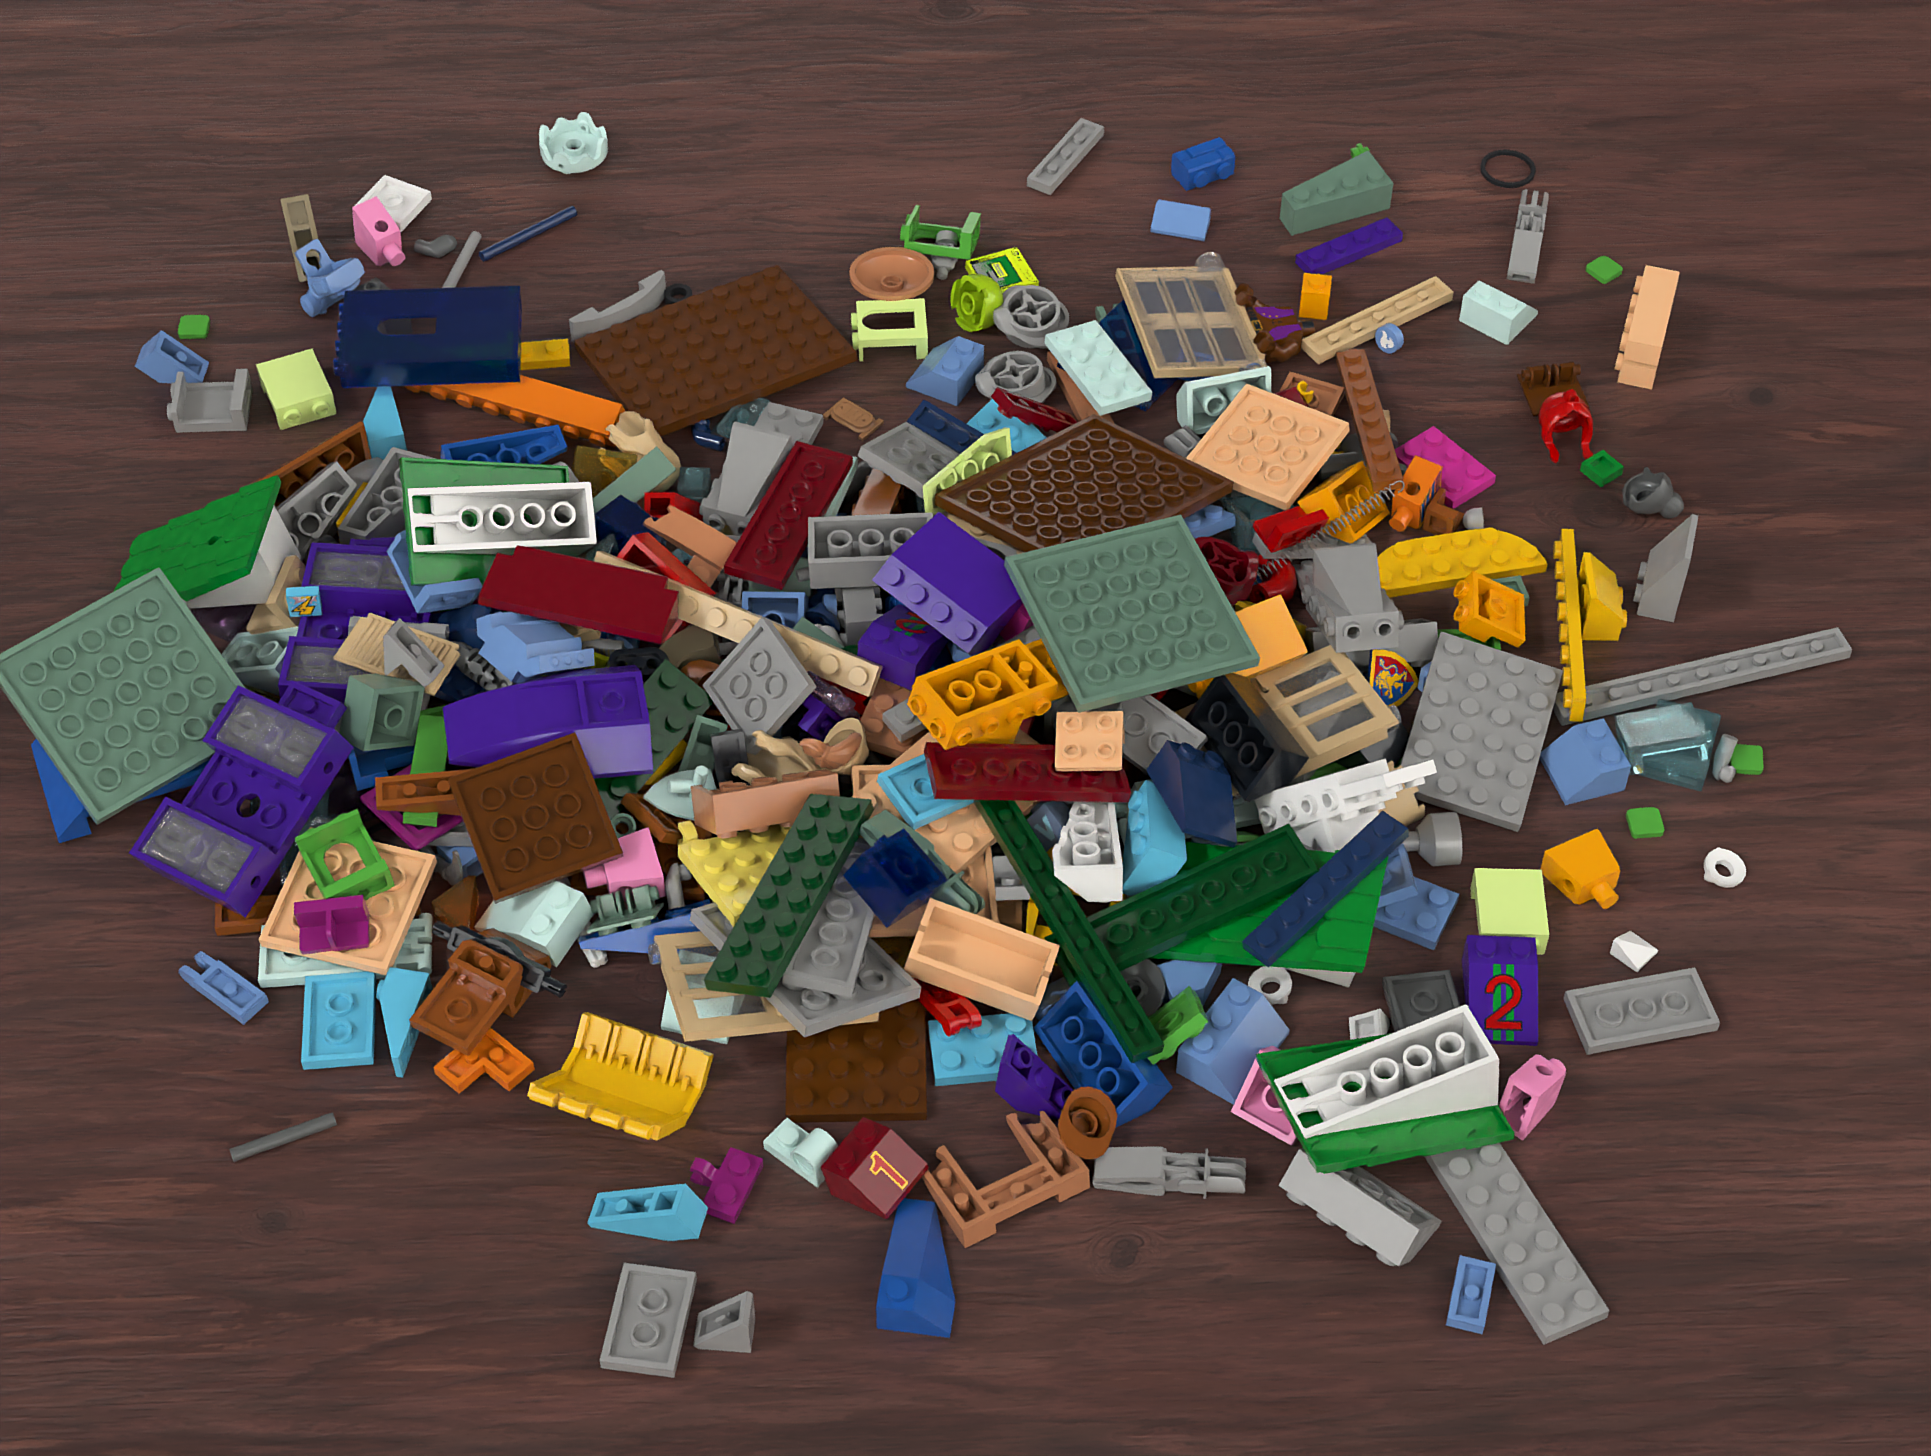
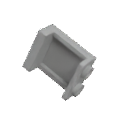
M236 369L234 382L188 383L186 382L184 372H177L176 381L171 383L172 403L167 404V417L169 421H173L176 433L247 431L253 393L248 369Z

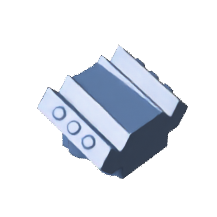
M509 611L504 613L496 612L476 619L477 636L485 642L479 654L506 678L516 684L570 670H580L595 666L594 648L582 650L581 637L575 638L561 627L559 622Z

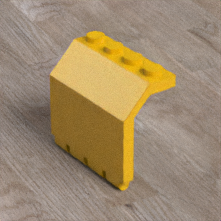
M585 1012L581 1016L574 1047L561 1070L531 1082L527 1096L532 1101L550 1107L557 1106L561 1111L585 1119L589 1117L591 1121L617 1130L624 1129V1132L646 1140L653 1139L658 1141L685 1126L705 1088L714 1054Z

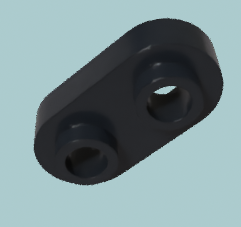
M655 647L618 649L610 654L605 667L636 665L641 670L643 682H646L665 659L669 661V658L665 652Z

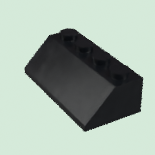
M1235 673L1214 677L1185 718L1188 723L1207 736V742L1204 744L1205 748L1217 753L1223 759V765L1231 776V783L1244 801L1250 802L1290 784L1309 759V756L1248 677Z

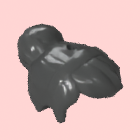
M1647 466L1644 467V473L1630 478L1622 489L1623 504L1637 514H1655L1659 512L1662 517L1672 519L1677 517L1684 509V501L1678 493L1674 492L1670 478L1664 472L1657 474L1651 472Z

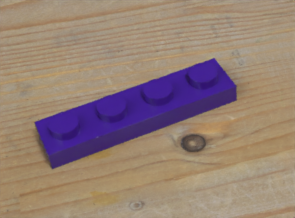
M1386 217L1296 254L1295 263L1305 273L1322 275L1402 242L1403 232Z

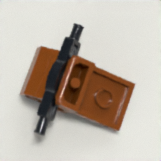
M437 921L433 925L435 929H432V934L447 940V948L454 952L448 959L450 968L409 1021L411 1027L469 1056L501 1013L513 1018L532 992L539 993L546 990L561 998L566 992L564 989H567V985L550 977L552 965L549 955L494 928L477 933L463 925L452 928L441 921Z

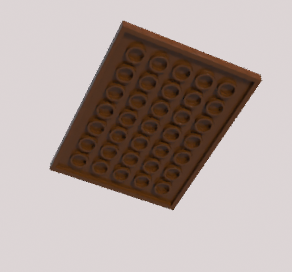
M778 265L767 267L757 273L743 276L738 280L716 286L711 290L692 295L687 299L665 305L660 309L641 314L623 323L614 324L610 328L590 333L574 340L576 351L615 400L623 405L625 411H635L642 418L650 419L660 437L857 361L856 350Z
M1093 414L935 494V505L949 514L970 523L972 526L993 535L996 539L1003 540L1016 547L1019 551L1029 552L1177 515H1182L1184 519L1231 493L1234 481Z

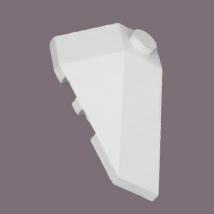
M1074 802L1069 812V820L1066 826L1063 825L1060 840L1058 844L1055 843L1052 850L1054 876L1088 902L1107 903L1110 901H1122L1123 864L1114 802Z

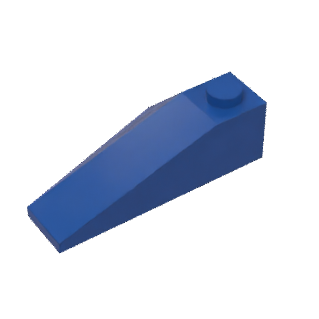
M904 1198L897 1206L876 1304L877 1329L950 1338L955 1311V1297L936 1204L932 1201Z

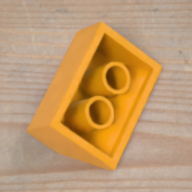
M1360 461L1331 475L1297 502L1306 515L1323 509L1329 517L1326 524L1331 526V521L1335 522L1336 518L1340 519V515L1345 516V512L1350 513V509L1355 510V506L1360 507V502L1365 504V499L1369 500L1370 496L1374 497V494H1379V492H1373L1367 469L1363 461ZM1376 495L1380 506H1378L1373 498H1371L1375 509L1366 501L1370 513L1361 504L1366 514L1364 516L1362 511L1356 507L1361 519L1351 510L1356 522L1346 513L1351 525L1342 516L1346 528L1337 519L1341 531L1333 522L1332 526L1336 534L1328 525L1327 529L1332 537L1351 544L1389 515L1390 512L1386 504Z

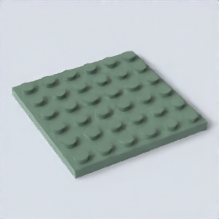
M1182 515L1005 557L1004 566L1078 713L1256 667L1259 664L1260 656Z
M159 567L0 654L1 689L96 825L211 759L215 751L202 740L237 686L245 688Z

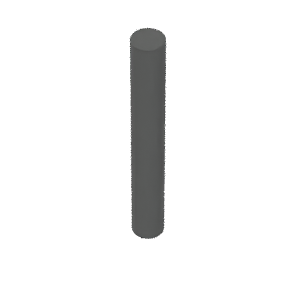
M333 1112L229 1150L233 1162H237L337 1126Z

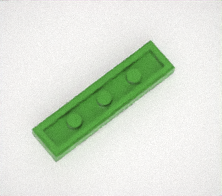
M420 714L410 774L446 771L448 750L444 718ZM404 812L403 824L437 827L439 814L438 812Z

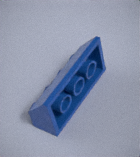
M1076 981L1033 1028L1075 1090L1080 1087H1093L1110 1097L1117 1112L1115 1128L1150 1112L1173 1088L1157 1064L1153 1065L1148 1058L1131 1064L1086 987L1080 981Z

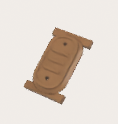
M844 397L823 414L825 420L832 417L835 421L852 431L861 433L858 436V439L864 441L884 424L882 419L878 418L875 420L870 412Z

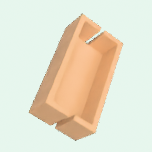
M1646 265L1643 276L1637 275L1633 292L1639 294H1632L1629 313L1627 314L1619 351H1623L1624 354L1618 353L1614 369L1620 371L1618 383L1652 389L1680 272Z
M930 898L903 970L913 978L1032 1021L1041 1004L1049 980L1048 977L1052 971L1060 946Z

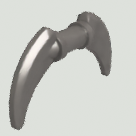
M414 825L419 830L420 826ZM429 845L420 849L423 853L436 856L437 864L434 872H439L441 877L447 880L449 884L456 886L462 882L463 868L457 850L452 852V863H448L444 857L435 854Z

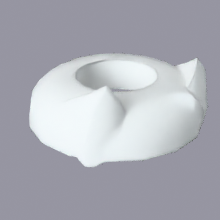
M1720 847L1709 852L1704 860V880L1715 883L1718 886L1725 888L1735 887L1746 876L1744 862L1737 854L1730 850L1721 849ZM1721 864L1727 867L1731 876L1725 877L1720 875L1716 871L1715 865Z
M1264 966L1253 972L1249 978L1248 986L1262 993L1271 1005L1286 1004L1292 989V979L1284 967L1268 968ZM1268 982H1276L1280 985L1279 990L1272 994L1264 993L1261 989Z

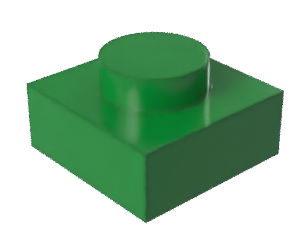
M1601 450L1583 461L1580 471L1598 486L1603 487L1621 476L1624 466L1607 452Z

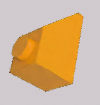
M1311 273L1303 274L1299 317L1327 320L1332 276Z

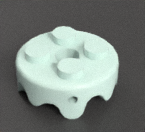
M586 112L579 113L575 120H567L563 117L558 118L551 130L545 125L540 127V153L543 161L554 170L564 174L581 173L595 168L606 158L608 143L604 126L597 128L591 116Z

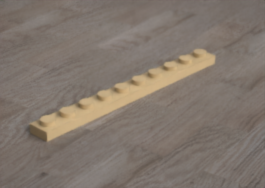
M597 551L594 558L595 562L657 574L604 551ZM668 578V589L679 591L678 618L740 643L762 618L760 615ZM772 621L807 672L867 697L873 696L883 668L882 665Z

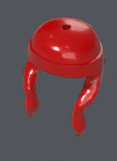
M1574 389L1557 392L1545 399L1540 407L1538 419L1542 427L1541 436L1549 450L1551 461L1556 464L1560 456L1553 444L1552 433L1568 432L1582 426V455L1585 460L1593 456L1594 454L1589 448L1593 435V418L1584 400L1578 397Z

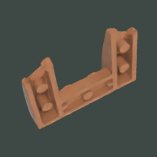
M672 505L667 507L669 513L654 521L651 517L647 518L642 525L692 556L693 558L687 567L711 588L737 542Z
M1040 1111V1123L1021 1125L1018 1121L1017 1113L1006 1115L1009 1127L1032 1165L979 1190H976L944 1145L936 1150V1157L942 1162L931 1174L927 1170L922 1179L964 1248L996 1234L997 1223L1052 1196H1055L1060 1203L1090 1188L1089 1169L1079 1156H1076L1066 1148L1060 1139L1058 1128L1045 1111Z

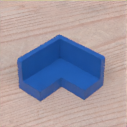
M415 744L414 746L362 751L354 746L349 754V760L357 791L375 787V777L388 776L387 770L411 765Z

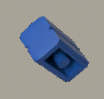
M1220 137L1172 154L1171 173L1177 181H1180V185L1186 191L1196 187H1203L1219 179H1226L1234 174L1235 153L1226 146V143Z

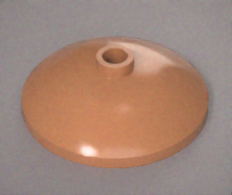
M884 247L870 250L857 257L850 266L849 277L852 286L867 298L872 300L899 301L913 299L924 293L933 283L934 267L926 256L917 251L901 247Z

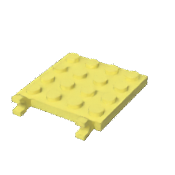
M691 820L678 823V829L682 833L683 839L677 840L678 857L712 901L716 902L719 910L734 927L791 827H781L780 824L769 825V830L765 832L751 833L749 830L737 832L738 835L732 838L714 837L703 840L698 839L696 828Z

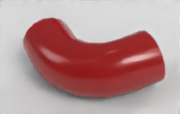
M1261 554L1258 556L1259 568L1262 569V564L1267 566V561L1272 563V559H1263ZM1273 559L1278 571L1268 562L1273 574L1263 565L1268 578L1258 569L1266 581L1252 586L1250 601L1257 604L1280 594L1285 604L1290 602L1297 589L1298 582L1296 570L1289 559H1285L1287 565L1282 559H1279L1282 568Z

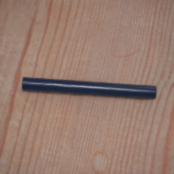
M570 206L480 251L479 257L485 262L577 216V211L574 206Z

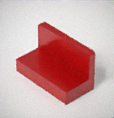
M1297 506L1256 520L1252 527L1269 551L1273 553L1296 545V543H1301V540L1306 541L1307 536L1311 538V533L1316 535V530L1321 532V527L1326 525L1329 517L1323 509L1306 515L1303 509Z

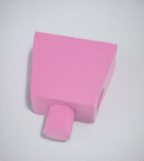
M373 197L352 207L355 243L377 266L388 262L392 266L400 265L405 260V254L402 252L401 232L378 197Z
M649 827L618 838L623 851V857L583 871L587 889L607 885L608 892L614 893V897L615 892L620 891L624 901H626L625 889H630L632 892V888L647 884L651 887L657 886L659 898L666 896L664 876Z
M1535 1054L1509 1077L1499 1107L1513 1129L1514 1135L1521 1140L1527 1137L1556 1102L1566 1076V1068L1561 1061L1557 1059L1547 1060L1543 1056ZM1531 1097V1100L1524 1106L1523 1100Z

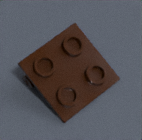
M1570 361L1569 363H1561L1559 367L1557 363H1553L1551 370L1548 364L1534 367L1527 366L1525 370L1521 371V374H1517L1533 416H1539L1542 403L1550 395L1574 389L1578 397L1584 400L1590 409L1576 376L1581 373L1579 363L1575 364L1573 361Z

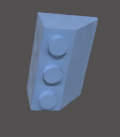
M1233 978L1207 1011L1208 1023L1205 1024L1202 1032L1194 1038H1187L1178 1049L1176 1073L1234 1105L1256 1059V1054H1258L1260 1049L1270 1046L1279 1048L1289 1035L1290 1030L1262 993Z

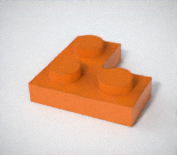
M491 1027L469 1056L454 1049L434 1066L435 1074L458 1094L485 1072L507 1091H510L535 1070L533 1061Z

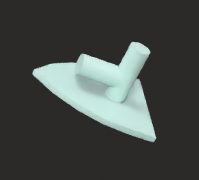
M697 766L695 770L680 771L666 776L655 783L647 791L643 799L666 813L694 821L691 786L703 785L705 789L715 790L716 786L712 771L705 766Z

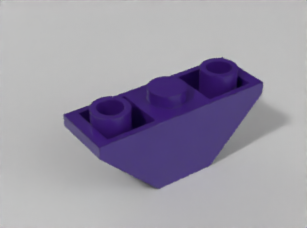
M1014 1034L1008 1035L999 1065L995 1092L1016 1111L1040 1116V1111H1045L1049 1118L1059 1120L1065 1101L1074 1090Z

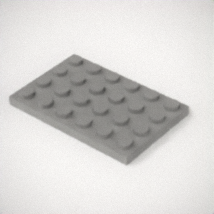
M1441 631L1401 761V766L1404 768L1434 760L1437 773L1424 776L1425 783L1417 786L1419 791L1414 793L1415 798L1518 832L1523 821L1563 673L1562 670Z
M716 902L691 909L690 921L720 951L733 929L729 920L719 910ZM869 937L852 998L783 984V976L771 998H765L803 1037H807L920 998L921 986Z

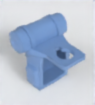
M318 239L312 240L295 251V255L306 273L309 287L306 294L300 298V303L303 310L311 317L327 312L326 309L337 301L353 295V289L359 285L360 278L365 273L364 267L358 258H348L335 262L331 260ZM311 249L319 253V265L321 266L319 269L316 266L310 265L306 260V254Z

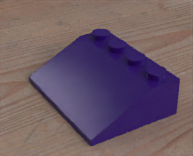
M940 512L891 554L872 579L877 585L971 657L987 651L1023 604L1004 566L1005 561Z

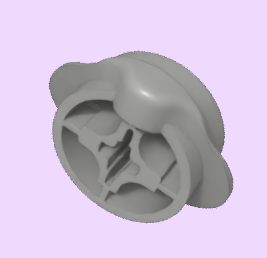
M1016 285L1008 288L1003 293V304L993 311L994 323L999 330L1005 333L1007 338L1014 344L1025 348H1048L1044 344L1045 335L1066 329L1069 324L1067 308L1058 301L1057 297L1050 290L1036 285Z
M1011 351L995 356L975 376L977 389L981 394L989 397L990 400L992 399L991 395L999 387L1043 403L1057 386L1054 373L1047 367H1044L1037 356L1025 351Z

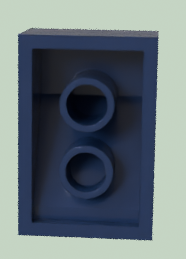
M1167 740L1146 771L1182 833L1234 848L1237 844L1231 776L1223 765V759L1213 751L1208 750L1204 752L1195 749L1192 745L1185 742L1179 744Z

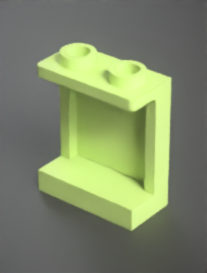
M313 349L256 364L263 392L268 395L280 430L336 414L332 391Z
M1475 868L1470 890L1471 899H1475L1479 935L1535 937L1537 955L1544 954L1549 939V927L1542 870Z

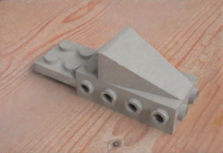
M768 402L755 426L734 422L722 473L719 478L714 479L710 494L707 498H703L699 512L700 515H703V522L724 535L741 536L796 441L810 445L813 444L823 426V415Z
M1375 543L1313 549V560H1304L1301 564L1293 565L1296 570L1298 587L1301 589L1302 601L1306 604V610L1336 653L1399 647V630L1403 629L1404 626L1403 614L1394 605V601L1387 596L1385 589H1382L1380 586Z

